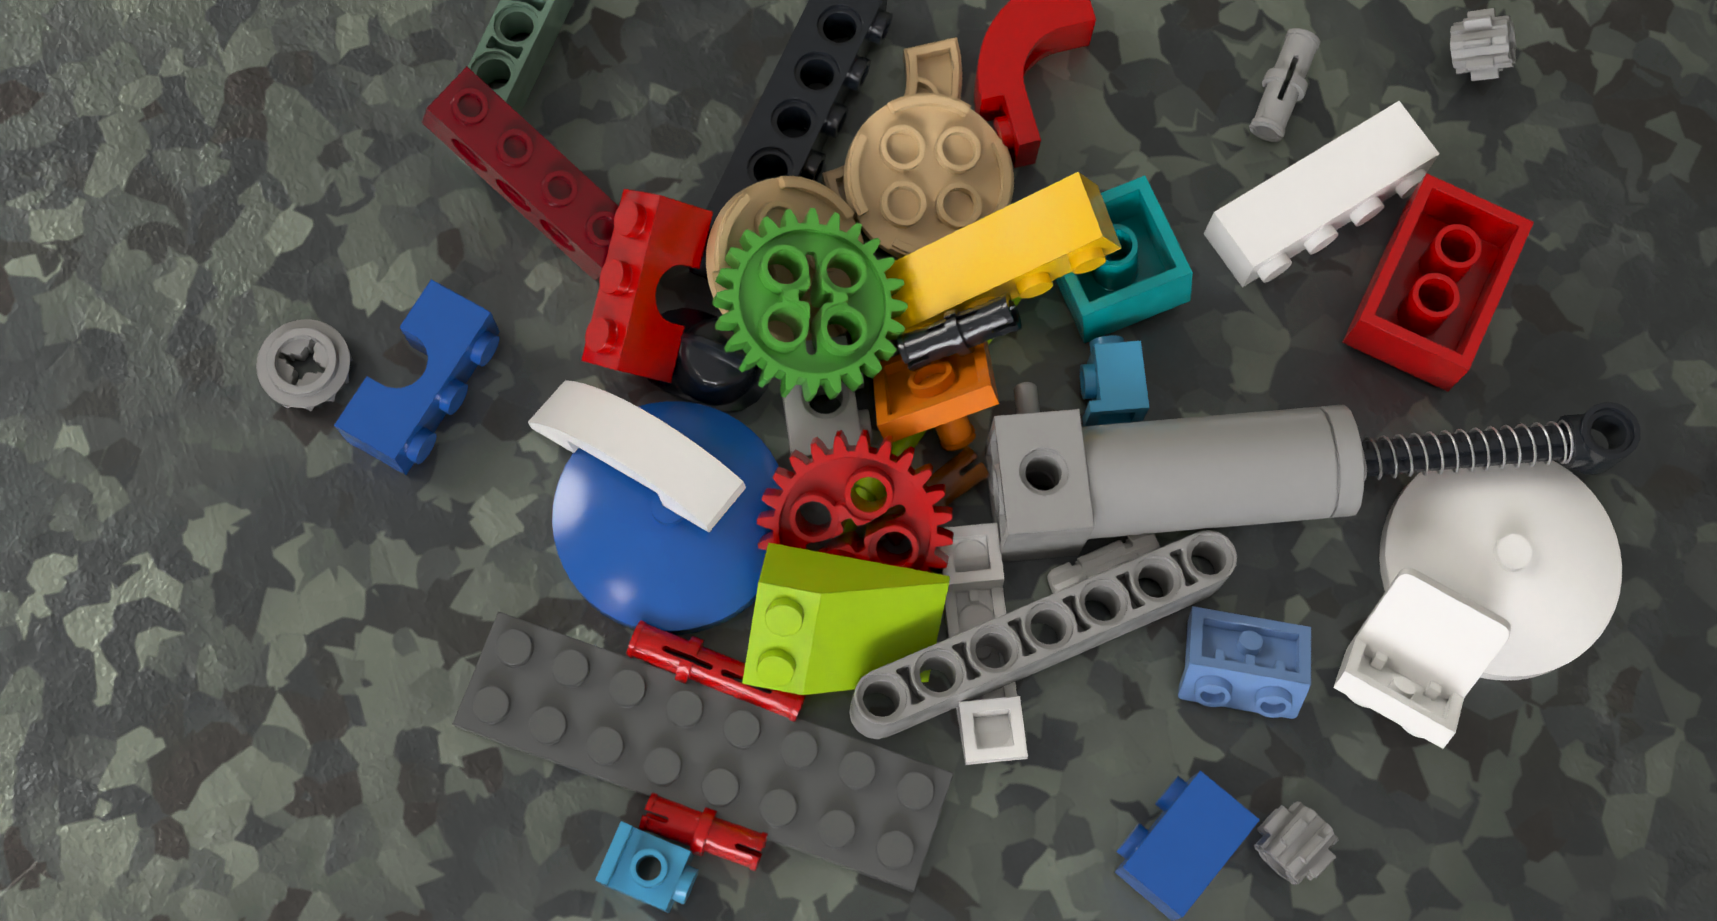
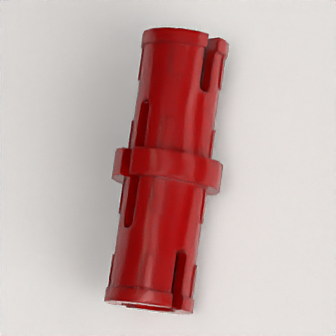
M652 792L644 810L662 815L668 819L647 812L646 815H642L639 830L649 831L690 846V851L701 857L704 852H708L746 866L749 870L756 871L763 854L758 851H762L765 848L768 833H760L715 817L717 811L705 807L704 811L701 812ZM740 844L745 845V846L750 847V848H753V849H755V850L746 848V847H744V846H741Z

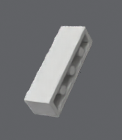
M1398 101L1216 210L1207 225L1204 235L1242 287L1259 277L1264 283L1269 282L1291 266L1292 261L1290 258L1305 249L1310 255L1322 250L1339 235L1336 231L1337 229L1351 221L1356 227L1366 223L1384 208L1382 202L1396 193L1402 199L1410 196L1440 153L1401 102Z

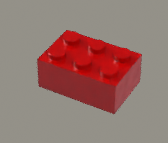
M1426 173L1406 202L1342 343L1449 392L1469 371L1534 222Z

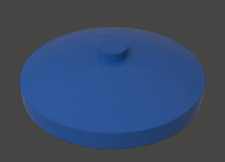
M664 401L638 406L679 431L715 457L744 481L746 489L712 530L707 532L663 506L658 494L578 448L566 463L555 491L552 526L557 553L571 582L581 596L593 608L612 621L635 630L639 621L643 620L647 622L646 624L674 635H686L709 630L738 616L756 600L758 581L766 550L758 549V542L763 535L773 531L758 525L757 518L760 512L775 510L761 499L766 488L783 490L772 478L779 465L771 451L750 428L725 412L709 406L682 401Z

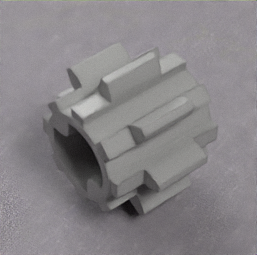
M1495 8L1468 11L1467 18H1464L1462 22H1455L1451 26L1450 51L1456 74L1471 72V81L1499 78V71H1503V68L1514 67L1513 64L1516 63V38L1514 24L1511 21L1510 15L1496 17Z
M1296 801L1288 809L1281 805L1257 828V831L1263 835L1254 845L1260 857L1278 875L1293 885L1299 884L1305 877L1310 881L1314 877L1317 879L1336 858L1330 850L1339 841L1338 837L1334 834L1333 829L1314 810L1303 805L1302 802Z

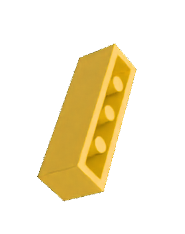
M1076 172L896 260L885 275L887 279L897 278L904 280L902 288L891 298L907 303L908 308L901 316L892 319L905 327L903 334L944 319V313L955 308L962 312L1000 297L1005 293L1011 296V300L1019 296L1024 299L1032 298L1050 290L1053 287V280L1070 272L1082 274L1099 268L1106 262L1105 256L1121 249V245L1098 185L1080 172Z

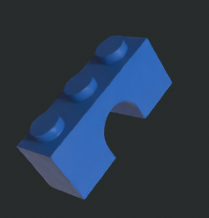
M432 279L399 327L410 346L428 356L427 367L423 375L413 384L402 388L387 387L366 376L334 424L348 443L407 475L414 463L420 464L428 457L436 442L437 435L434 433L446 414H454L462 405L468 392L467 381L478 365L483 367L491 360L499 344V336L497 335L500 331L490 311Z

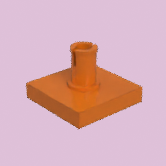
M985 341V343L974 346V352L961 357L956 353L931 362V364L920 367L915 371L908 369V364L904 363L901 354L891 357L888 361H880L883 369L873 378L877 427L883 439L890 435L893 436V442L935 427L940 444L947 451L962 449L973 442L976 433L967 415L999 404L988 342Z

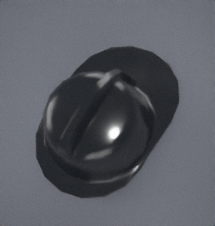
M690 308L668 310L661 314L665 320L683 325L685 328L680 338L681 344L671 383L647 378L649 382L665 392L725 413L742 411L760 399L767 390L769 383L763 388L758 386L762 369L757 365L744 372L739 370L747 354L743 349L735 352L725 351L724 347L734 335L733 330H716L715 324L719 317Z

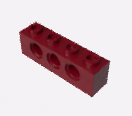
M466 66L426 108L422 124L595 281L600 276L606 262L614 230V216L619 206Z

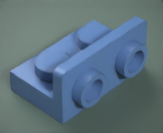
M1192 606L1187 621L1185 669L1179 683L1178 697L1182 700L1198 702L1208 707H1227L1259 713L1270 718H1296L1311 686V627Z

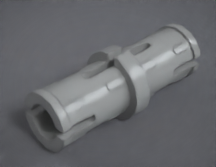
M1301 28L1289 29L1274 68L1269 69L1265 73L1262 81V87L1265 91L1256 115L1249 126L1251 133L1262 140L1278 142L1283 139L1286 125L1296 102L1301 101L1306 94L1308 83L1305 79L1315 52L1318 50L1321 42L1314 33ZM1288 70L1292 71V75L1290 77V80L1285 89L1282 99L1279 100V92L1286 78Z

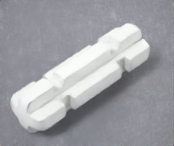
M1154 534L1131 535L1126 539V543L1118 540L1077 558L1073 566L1070 562L1051 569L1047 579L1052 593L1059 592L1160 548L1159 542Z

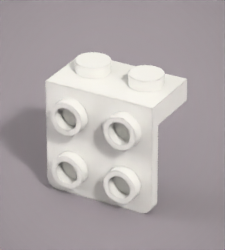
M1404 568L1399 571L1347 647L1333 688L1346 694L1357 705L1371 708L1401 725L1409 734L1418 738H1424L1444 749L1456 733L1465 696L1509 639L1511 625L1505 618L1412 568Z

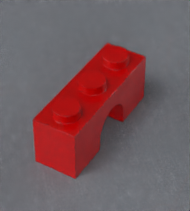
M623 189L620 205L614 216V230L606 262L600 273V286L591 322L585 334L586 343L581 361L671 383L681 344L680 338L685 326L671 323L661 316L656 305V288L662 275L675 265L700 268L713 216L712 211L658 194Z

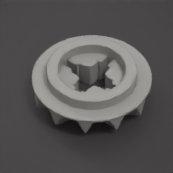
M301 319L280 326L266 338L258 353L256 370L262 388L273 400L287 409L293 407L312 411L314 406L325 401L334 402L336 393L343 384L349 383L350 362L353 359L344 338L336 329L318 320ZM315 351L313 360L324 372L317 371L316 374L307 372L302 380L299 379L297 382L299 373L285 359L305 361L309 353L312 354Z

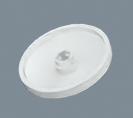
M1553 460L1549 465L1541 461L1536 462L1532 467L1528 463H1521L1518 468L1514 467L1513 464H1506L1503 469L1495 465L1490 466L1487 471L1483 467H1474L1472 472L1467 468H1460L1457 473H1454L1452 469L1444 470L1441 475L1437 471H1428L1426 476L1420 472L1408 483L1394 501L1382 530L1379 562L1385 592L1400 570L1412 568L1505 618L1510 623L1509 639L1480 678L1501 681L1528 679L1549 673L1568 664L1595 643L1609 624L1616 609L1622 582V560L1617 535L1611 520L1594 493L1571 471Z

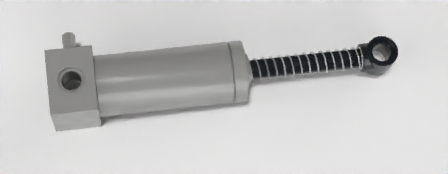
M1022 382L1013 388L1016 414L994 416L984 448L986 468L990 474L987 481L992 523H997L1002 562L1079 556L1088 539L1355 516L1361 507L1364 481L1368 476H1376L1380 480L1382 475H1391L1393 478H1396L1397 474L1406 473L1408 477H1411L1414 472H1422L1426 476L1428 471H1437L1441 475L1444 470L1452 469L1454 473H1457L1460 468H1467L1472 472L1474 467H1483L1487 471L1490 466L1495 465L1503 469L1506 464H1513L1514 467L1518 468L1521 463H1528L1532 467L1536 462L1541 461L1549 465L1552 460H1558L1565 468H1573L1583 474L1597 475L1612 468L1637 448L1640 441V426L1637 418L1628 408L1618 403L1603 402L1594 405L1584 414L1560 416L1557 423L1549 421L1545 426L1535 422L1530 427L1518 424L1514 429L1508 425H1503L1500 430L1489 426L1485 431L1475 427L1468 433L1462 429H1457L1454 434L1443 430L1439 435H1435L1429 431L1421 437L1416 433H1411L1408 438L1397 434L1393 439L1383 435L1375 441L1370 437H1365L1362 442L1353 414L1344 404L1082 427L1079 409L1040 412L1037 385L1032 382ZM1591 429L1601 432L1606 437L1608 449L1599 446L1594 441ZM1030 484L1038 485L1042 487L1044 490H1038L1032 487Z

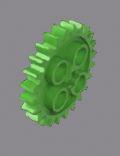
M815 208L809 209L803 223H798L792 210L788 209L781 218L780 228L768 216L764 217L758 227L760 236L747 229L739 240L743 250L731 247L724 260L731 268H721L715 282L728 290L717 292L712 305L720 309L729 310V312L719 317L715 327L716 330H733L734 335L724 347L726 352H735L743 349L747 354L739 367L741 372L747 371L755 365L762 369L758 386L763 388L773 377L781 380V397L786 398L795 385H801L805 401L810 402L816 395L819 386L822 385L826 395L832 400L841 392V380L852 392L858 390L863 384L861 372L873 379L883 369L878 359L888 361L897 349L889 340H896L898 336L903 334L905 327L892 318L901 316L908 308V305L901 300L892 299L891 296L902 288L904 280L897 278L887 279L885 274L894 264L895 259L893 257L876 259L873 253L881 242L879 238L872 239L864 245L858 240L862 224L857 222L846 233L839 230V213L835 212L827 224L823 225L819 224ZM806 255H811L815 259V272L811 282L810 302L813 307L820 308L810 324L812 344L815 350L813 355L808 354L806 351L810 305L808 302L800 301L810 286L809 266ZM778 264L786 267L793 275L794 283L782 284L777 282L770 275L768 266ZM837 268L844 271L850 278L852 286L843 288L835 285L828 277L827 269ZM771 321L784 322L792 330L794 341L782 342L775 339L769 332L768 323ZM837 324L847 329L851 335L852 345L844 346L833 341L828 334L827 325Z

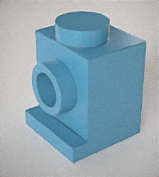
M1116 335L1102 336L1089 342L1090 357L1087 364L1080 365L1082 398L1092 399V401H1089L1082 418L1083 427L1143 422L1150 407L1141 341L1124 342L1123 337Z
M621 821L595 881L670 913L675 901L683 905L686 903L699 869L690 866L694 857L691 851ZM647 857H655L661 863L660 874L653 880L641 879L638 873L640 862Z

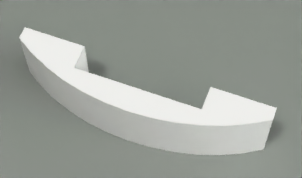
M565 380L528 421L531 429L572 453L581 448L658 494L663 506L707 532L712 530L746 489L743 480L679 431L630 402L584 383Z
M997 523L945 527L954 532L952 545L938 547L949 556L947 568H940L941 575L950 576L944 605L947 639L1006 614L1003 592L1004 572ZM983 646L975 650L977 658L983 665L990 668H999L1005 665L1003 656L997 649ZM1015 682L972 701L959 702L956 710L965 765L1027 759L1028 753L1020 696H1017Z

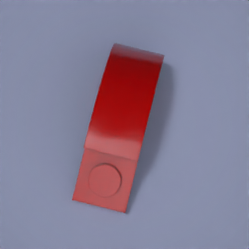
M1010 0L994 18L985 34L981 45L974 86L975 112L987 122L993 120L994 131L1001 138L1002 143L1007 146L1014 168L1035 164L1041 143L1025 89L1024 77L1037 62L1047 56L1090 46L1097 20L1090 0Z

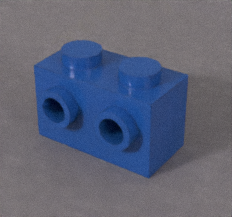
M1202 771L1196 773L1187 782L1177 776L1155 802V805L1163 811L1149 829L1139 823L1116 851L1124 860L1115 870V873L1171 921L1183 918L1260 821L1259 818Z

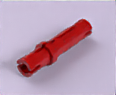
M643 620L639 621L627 648L626 655L628 657H635L676 674L675 680L686 684L688 679L739 700L787 717L790 721L795 722L806 695L763 688L772 692L768 694L723 676L726 673L743 680L745 663L704 647L705 640L692 636L689 641L646 624L647 622ZM665 650H669L679 655H682L692 661H695L697 663L699 662L701 664L709 666L712 669H706L704 667L694 664L693 662L666 653Z

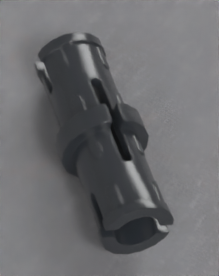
M1005 293L1000 297L962 312L957 308L945 312L944 319L898 336L897 343L904 363L908 364L910 371H915L920 367L931 364V362L956 353L961 357L974 352V346L985 343V341L1018 331L1022 328V323L1014 301H1011V296Z

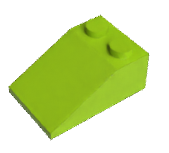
M768 543L758 581L742 684L799 695L855 690L860 679L869 672L937 643L950 576ZM931 669L920 673L921 682H928Z

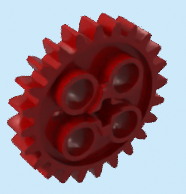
M839 430L835 435L833 448L829 450L820 438H813L810 444L811 459L795 449L789 457L795 473L781 467L776 469L772 478L783 490L766 488L761 500L775 510L760 512L757 518L758 525L773 530L760 538L758 549L767 550L768 543L808 550L807 544L810 542H820L840 535V537L831 540L823 548L816 551L934 573L929 567L947 568L949 556L936 547L953 544L954 532L938 527V525L945 524L953 519V508L935 506V503L946 495L945 484H936L927 487L926 482L933 472V466L931 463H928L914 470L910 466L915 451L912 446L904 450L897 457L891 453L893 436L887 435L879 448H875L870 445L868 430H862L857 445H849L844 432ZM865 477L876 478L885 486L887 494L880 500L867 501L857 494L854 483ZM806 502H820L830 511L832 519L821 525L811 524L801 515L800 506ZM903 505L905 507V512L902 514H893L872 521V519L881 516L893 506ZM852 518L857 526L870 522L867 525L865 536L859 538L855 531L841 534L844 531L847 519ZM889 532H900L909 538L912 547L905 553L892 554L883 548L880 538Z

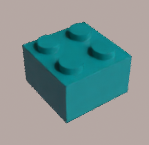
M1145 175L1101 193L1121 249L1106 255V262L1095 270L1082 274L1070 272L1055 279L1084 344L1191 301L1193 272Z

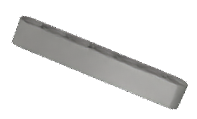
M1210 530L1197 532L873 670L863 676L855 688L849 711L851 722L859 733L868 738L881 739L892 736L958 707L959 702L977 699L1207 599L1219 590L1236 567L1237 554L1235 547L1226 536L1219 532ZM1201 556L1209 560L1214 567L1215 574L1208 575L1198 571L1193 565L1191 557ZM1148 578L1157 582L1162 588L1163 597L1155 598L1144 593L1140 588L1138 579ZM1094 600L1104 604L1110 611L1111 620L1101 621L1093 618L1087 612L1085 602ZM1036 623H1043L1052 627L1057 634L1058 643L1050 645L1041 643L1033 636L1030 626ZM983 646L993 647L1001 653L1005 665L999 668L987 667L979 661L975 650ZM930 669L939 670L948 678L950 689L944 692H933L927 689L921 682L920 673ZM873 693L884 694L894 703L895 712L885 717L875 716L867 710L863 698Z

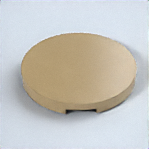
M936 93L906 95L888 102L887 105L877 110L867 119L855 135L849 147L844 166V190L847 203L855 213L853 215L855 221L862 224L861 230L870 240L879 238L881 242L878 247L897 258H902L1011 204L1014 190V172L1008 148L1002 143L1001 138L998 137L987 121L970 109L971 105L951 96Z
M781 176L766 179L744 188L735 194L721 209L709 234L706 249V271L713 298L717 292L728 290L715 282L721 268H731L724 260L731 247L743 250L739 240L747 229L760 236L758 227L764 217L768 216L780 228V221L786 210L791 209L798 223H803L809 209L815 208L819 224L826 225L831 216L836 212L840 215L839 230L847 233L856 224L852 217L855 213L834 191L821 183L804 177ZM860 233L858 240L864 245L862 235ZM806 255L809 266L810 286L800 301L808 302L810 305L809 330L806 341L812 340L810 324L820 308L813 307L810 302L811 282L815 272V259L811 255ZM778 264L768 266L770 275L777 282L782 284L794 283L793 275L786 267ZM837 268L827 269L828 277L835 285L843 288L852 286L850 278L844 271ZM719 308L722 314L729 312V310ZM771 321L768 323L769 332L775 339L782 342L794 341L792 330L784 322ZM827 325L828 334L831 338L847 331L841 325Z

